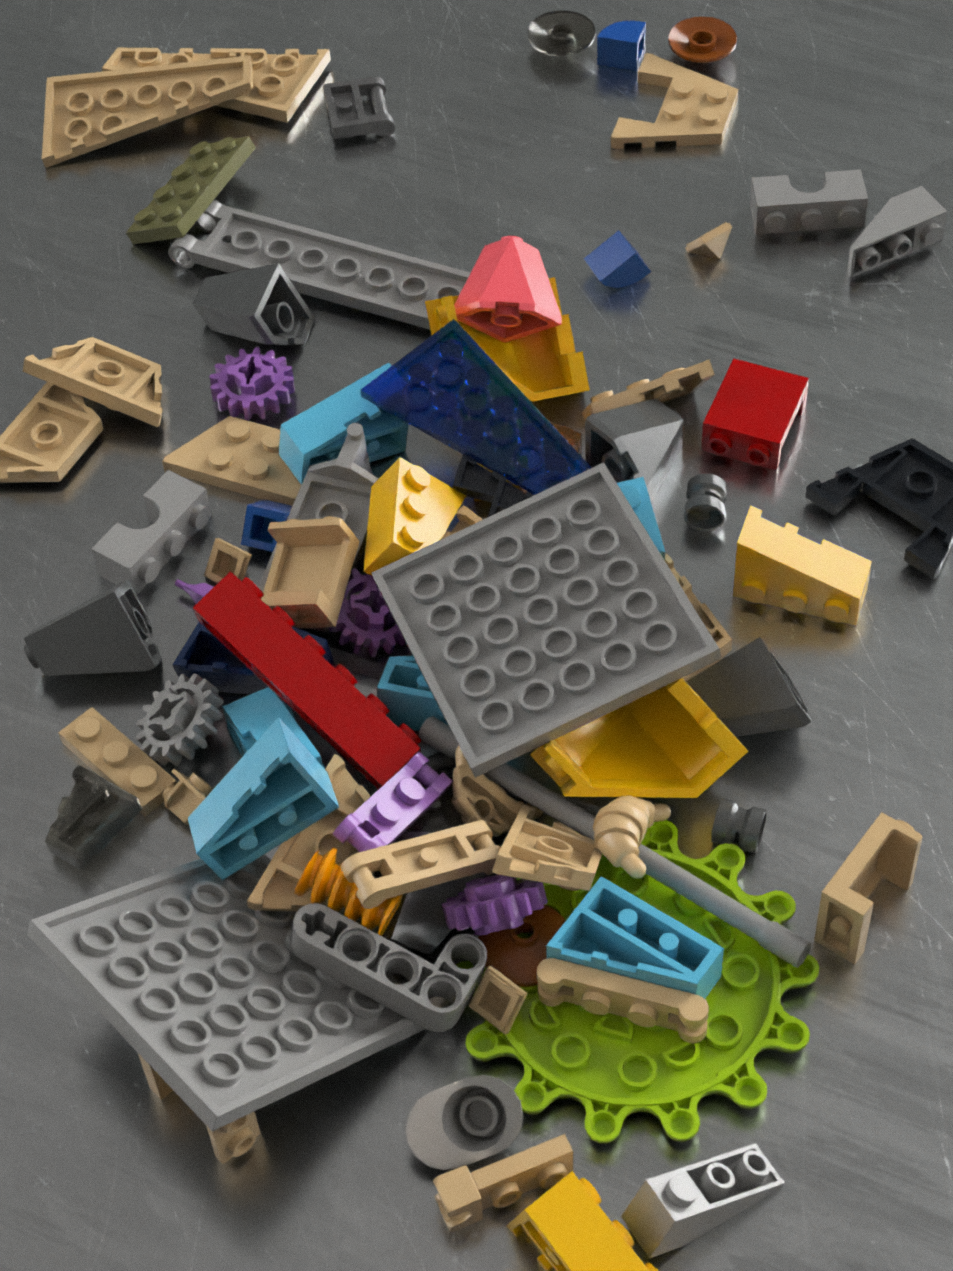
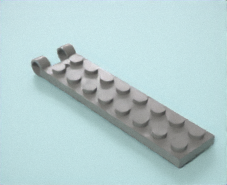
M213 200L196 221V225L200 229L210 233L206 241L197 240L195 237L186 234L184 237L176 238L168 250L171 260L182 268H191L194 264H199L232 273L279 263L298 293L429 330L430 326L425 301L451 295H460L470 275V272L225 206L216 200Z

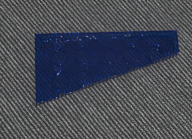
M455 319L451 320L360 390L361 397L457 452L470 455L480 465L491 471H496L508 481L533 495L592 468Z

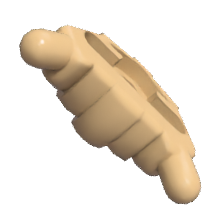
M458 745L455 751L456 767L453 769L452 804L462 815L464 824L483 820L491 829L494 837L509 832L522 805L525 803L523 801L516 802V800L506 794L504 789L494 781L489 780L484 774L475 778ZM530 803L525 804L536 809L533 820L543 815L542 810Z
M620 796L602 807L594 818V847L599 849L613 866L622 867L635 879L642 878L646 873V865L638 857L639 846L644 839L647 828H650L654 822L665 821L670 817V807L664 803H652L649 800L633 796Z

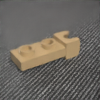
M563 1134L471 1173L467 1165L437 1176L433 1179L438 1192L435 1195V1199L447 1228L450 1232L460 1230L483 1220L484 1209L492 1206L496 1208L509 1206L516 1202L523 1193L537 1187L543 1189L552 1188L573 1171V1150L566 1135Z

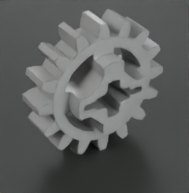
M195 673L191 678L185 674H180L177 684L170 680L166 681L164 690L152 693L155 699L152 705L147 704L143 706L142 709L147 713L146 717L137 721L136 725L142 729L136 735V740L142 744L140 749L164 766L169 761L175 766L179 765L183 755L192 760L195 749L198 747L205 749L208 746L205 740L207 735H214L218 732L213 726L214 721L222 719L224 715L217 709L224 703V700L217 695L219 690L209 681L202 679Z

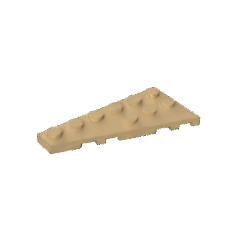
M117 48L102 67V71L250 55L253 64V91L215 106L289 122L331 59L329 49H317V55L299 54V49H286L285 54H267L264 49L211 48V54H194L193 48H180L179 53H161L158 48Z
M250 55L47 77L42 161L45 168L252 92L253 64Z

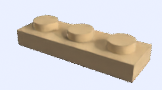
M93 707L58 732L61 742L144 817L164 802L165 799L162 797L163 791L169 785L177 784V781Z

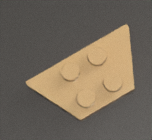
M94 337L77 341L74 345H63L53 348L52 357L39 360L34 355H29L24 359L23 372L155 427H158L161 423L162 384L160 383V364Z
M46 382L0 436V483L60 482L103 431L101 418L92 408L85 405L82 396L74 395L66 389Z
M228 416L162 460L164 472L170 470L184 478L258 499L270 500L293 506L301 487L300 482L279 456L280 429L233 416Z
M334 754L325 769L328 772L339 808L280 844L248 898V908L260 911H298L301 907L311 904L312 888L303 896H297L294 892L304 869L318 850L319 854L323 856L331 848L336 847L338 851L335 863L338 865L351 855L359 853L348 841L343 844L332 835L350 813L356 811L371 797L363 785L359 786L345 768V762L340 756ZM329 898L321 904L327 906ZM345 907L338 913H345Z
M523 804L497 854L492 872L504 876L554 884L572 891L580 889L589 891L602 856L601 851L594 847V840L575 832L572 828L559 821L554 822L552 827L534 821L533 817L536 809Z

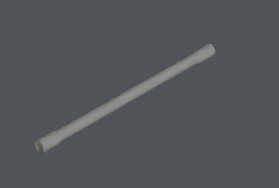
M434 716L427 718L419 730V738L448 757L455 758L458 743L449 726ZM508 763L484 773L490 780L581 835L594 840L593 824L595 816ZM643 844L639 846L638 857L646 865L647 875L758 941L763 948L794 967L798 968L804 962L810 952L811 942L781 924L769 921Z

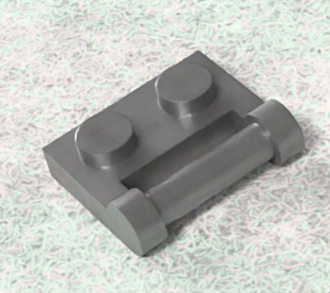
M368 77L323 84L324 98L334 139L351 138L376 133L381 137L393 134L395 123L393 117L389 115L384 98L386 88L383 79L380 77ZM361 96H367L371 99L375 115L365 116Z

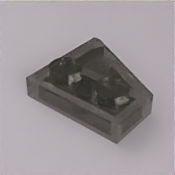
M78 765L72 774L75 781L69 797L62 798L57 810L58 818L51 825L45 843L52 854L82 870L143 808L138 797Z

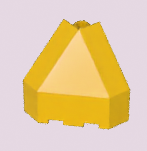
M555 277L548 279L562 317L561 325L506 343L457 320L454 304L459 295L425 301L432 340L482 373L506 370L508 385L516 384L517 396L526 402L590 390L583 351H575L569 314L562 315Z
M680 678L552 741L550 740L548 743L534 749L530 756L561 788L563 797L633 796L698 798L739 761L748 750L683 678Z

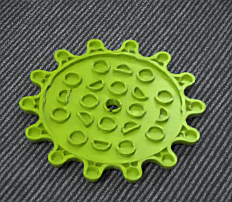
M671 821L654 822L650 828H647L641 843L769 921L783 925L793 917L796 903L790 894L775 890L763 895L754 896L740 889L737 877L745 865V854L738 846L724 843L718 845L709 855L694 859L685 856L679 850L677 844L678 829ZM602 854L591 888L602 876L724 948L721 978L705 998L709 1005L707 1034L705 1038L698 1043H688L682 1040L676 1030L657 1025L653 1027L639 1026L626 1017L611 1013L604 1015L593 1014L586 1011L580 1005L565 1001L554 1007L547 1006L539 1000L538 985L520 987L528 994L509 1033H502L486 1020L470 1030L466 1036L465 1045L467 1052L478 1061L486 1062L498 1057L508 1056L518 1059L523 1064L525 1072L514 1091L521 1101L522 1111L526 1114H539L557 1099L570 1098L579 1101L585 1107V1131L596 1143L608 1144L614 1141L622 1130L625 1118L637 1112L651 1113L658 1117L666 1135L676 1142H686L698 1133L700 1127L697 1111L700 1099L716 1094L731 1099L743 1109L749 1110L760 1106L765 1101L768 1090L767 1084L754 1067L756 1055L765 1050H777L794 1054L804 1049L809 1043V1028L803 1021L784 1011L781 1005V997L788 990L807 987L813 983L819 975V964L812 955L808 954L801 966L798 968L794 967L763 948L758 941L646 873L642 878L635 879L622 867L613 866ZM543 883L548 901L544 905L557 911L565 920L568 919L589 892L581 889L572 891L558 885ZM521 933L517 936L522 939L530 938L533 934ZM469 961L456 964L457 967L462 969L474 967Z

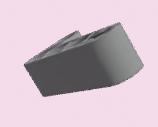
M319 903L307 904L301 907L293 919L292 949L298 958L433 1032H445L458 1022L482 979L487 960V949L480 939L470 934H459L452 937L443 948L436 962L432 964ZM350 951H358L367 958L362 961H352L345 954ZM465 959L471 962L474 967L462 969L457 967L453 961ZM400 974L406 977L409 982L397 985L390 982L387 976ZM442 997L448 1000L451 1006L438 1008L431 1004L429 999Z

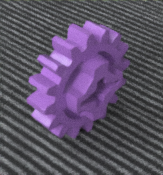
M255 347L252 354H247L244 349H240L239 357L234 358L227 354L225 356L226 364L216 363V373L210 374L213 402H217L219 411L222 412L229 409V414L233 417L242 413L247 421L251 419L252 414H258L261 419H266V411L268 410L276 414L279 413V403L289 404V394L295 393L292 366H287L284 356L275 359L273 350L263 355L260 354L259 347Z
M353 568L336 627H329V631H341L342 635L339 644L344 645L349 641L355 643L354 653L356 654L361 651L362 647H368L371 657L376 656L379 647H383L387 654H391L396 645L395 642L401 646H404L406 642L397 624L393 626L395 620L373 576L367 573L361 575L356 568ZM358 591H361V593L358 595H352ZM385 627H392L391 629L383 632V629Z
M498 874L485 878H476L467 882V888L459 892L458 896L447 898V902L442 903L449 929L457 928V931L472 927L475 935H487L491 932L513 929L523 925V918L525 916L533 914V910L544 908L543 905L547 904L548 901L543 882L526 879L517 880L515 877Z

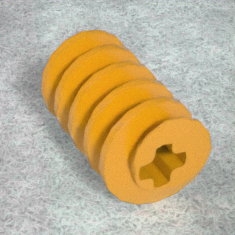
M333 847L323 856L319 854L318 850L304 869L294 894L303 896L312 888L311 904H321L329 898L327 907L336 912L341 911L345 907L344 916L353 921H357L362 917V926L371 931L378 926L377 934L382 936L401 903L402 895L388 898L374 908H364L356 895L358 890L356 884L348 882L340 869L341 864L335 863L338 849Z

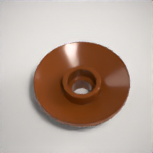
M705 16L692 17L682 20L672 27L668 36V44L670 49L682 59L707 63L721 60L731 54L737 44V35L728 23L720 19Z
M543 905L544 908L533 910V914L525 916L523 918L524 924L519 927L495 931L487 935H479L478 939L483 942L487 949L485 968L487 969L489 966L494 967L519 987L538 985L537 966L541 961L547 959L546 945L566 920L551 907ZM521 933L533 934L530 938L522 939L517 936Z

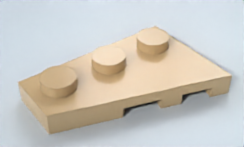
M707 360L688 368H678L650 382L649 379L637 381L626 387L627 390L615 395L612 390L597 394L590 398L591 403L582 411L583 418L585 420L591 414L655 398L663 403L694 393L715 375L711 362Z

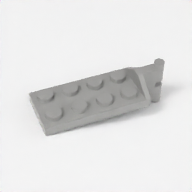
M352 423L347 427V437L337 459L309 466L287 520H310L332 516L343 519L360 541L352 569H357L366 548L371 486L379 479L371 471L361 424ZM277 543L258 585L262 592L268 578ZM329 627L308 628L331 634Z

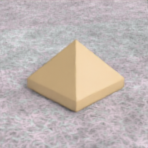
M725 222L688 243L687 247H685L687 253L721 259L732 229L730 222Z
M215 538L204 577L219 583L231 571L242 581L252 554L220 538Z
M489 966L469 1007L502 1033L507 1034L528 993L494 967Z

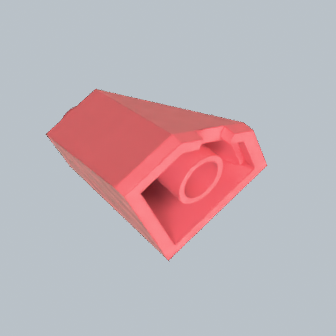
M504 236L501 240L484 246L454 304L458 321L504 343L561 325L562 321L539 250L523 242V239L517 236Z

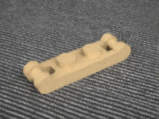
M479 820L353 854L343 861L340 869L348 882L356 884L358 888L356 895L362 906L370 909L380 905L388 898L480 872H485L488 875L494 874L492 869L501 846H495L491 840L493 837L491 829L485 821ZM380 870L383 876L374 878L372 872Z
M557 958L544 959L537 966L538 997L547 1006L554 1007L565 1001L580 1005L586 1011L593 1014L604 1015L611 1013L626 1017L639 1026H661L678 1031L682 1040L688 1043L701 1042L707 1034L709 1005L699 995Z

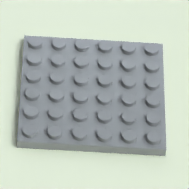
M604 462L372 572L374 581L475 778L548 743L550 740L552 741L722 659L719 647Z
M265 854L224 880L200 858L32 919L27 931V936L211 1131L217 1130L425 1030L424 1027L298 958L292 949L291 941L293 919L297 911H260L248 908L247 900L271 861ZM350 951L345 954L352 961H362L367 958L358 951ZM393 975L387 976L390 982L397 985L401 984Z

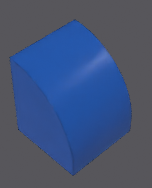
M621 21L604 28L597 36V65L637 71L645 52L646 22Z
M619 230L584 258L599 281L605 286L612 288L632 285L651 272L635 248Z
M265 499L248 504L241 545L273 552L277 542L268 532L270 522L286 521L292 506Z

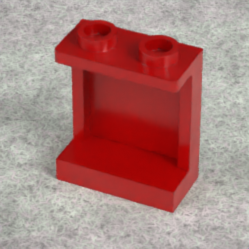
M733 358L703 421L701 449L718 456L777 470L780 464L781 449L796 415L802 416L806 407L809 378Z

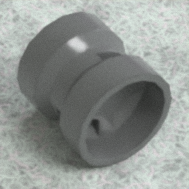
M703 473L695 475L688 481L686 493L688 501L685 504L684 520L690 527L700 531H710L722 526L725 520L726 507L724 503L727 498L728 487L725 480L714 474Z
M722 798L715 816L711 842L720 845L730 842L739 844L743 851L756 854L763 836L767 810L758 807L746 810L740 808L737 802Z

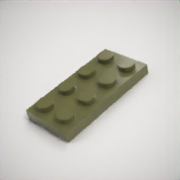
M227 137L213 143L203 141L192 147L189 151L190 156L186 161L172 171L171 179L165 186L159 188L153 194L154 199L134 217L135 222L126 231L131 242L138 244L184 237L255 150L256 147L250 137L236 139Z

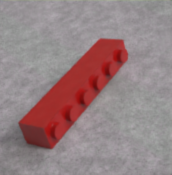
M230 571L193 607L198 621L379 790L417 752H421V748L418 746L421 743L419 736L405 723H402L399 727L386 716L389 713L388 708L374 694L370 693L365 697L355 687L358 683L356 678L341 664L334 668L323 657L326 651L313 637L307 634L302 638L292 629L295 625L294 621L282 608L276 605L271 609L261 600L264 596L263 592L248 577L241 581Z

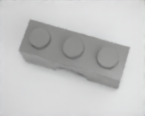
M861 169L824 172L823 189L814 193H804L794 189L789 182L788 175L751 177L749 206L755 235L865 227L868 195Z
M167 470L143 495L148 519L152 523L151 526L143 529H131L117 522L91 548L98 575L116 585L128 579L136 595L148 583L156 579L159 571L165 564L182 551L185 543L198 529L205 527L212 516L207 489L170 470Z

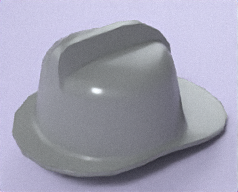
M486 1074L470 1076L435 1089L418 1099L409 1112L405 1127L408 1145L416 1158L429 1167L441 1170L456 1169L493 1156L511 1146L520 1134L523 1122L521 1101L513 1088L502 1079Z

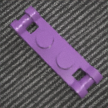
M419 751L356 811L350 813L332 835L343 844L348 841L359 852L392 844L447 791L453 780L444 772L439 775L428 765L430 760ZM419 782H421L427 789L425 790Z

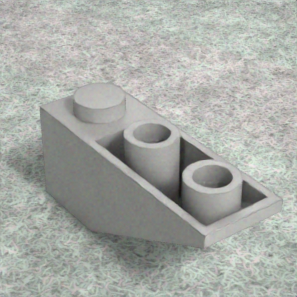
M923 186L890 198L850 246L847 269L849 278L942 240L947 210Z
M755 1143L646 1179L621 1218L647 1256L652 1258L688 1245L782 1188L784 1181Z

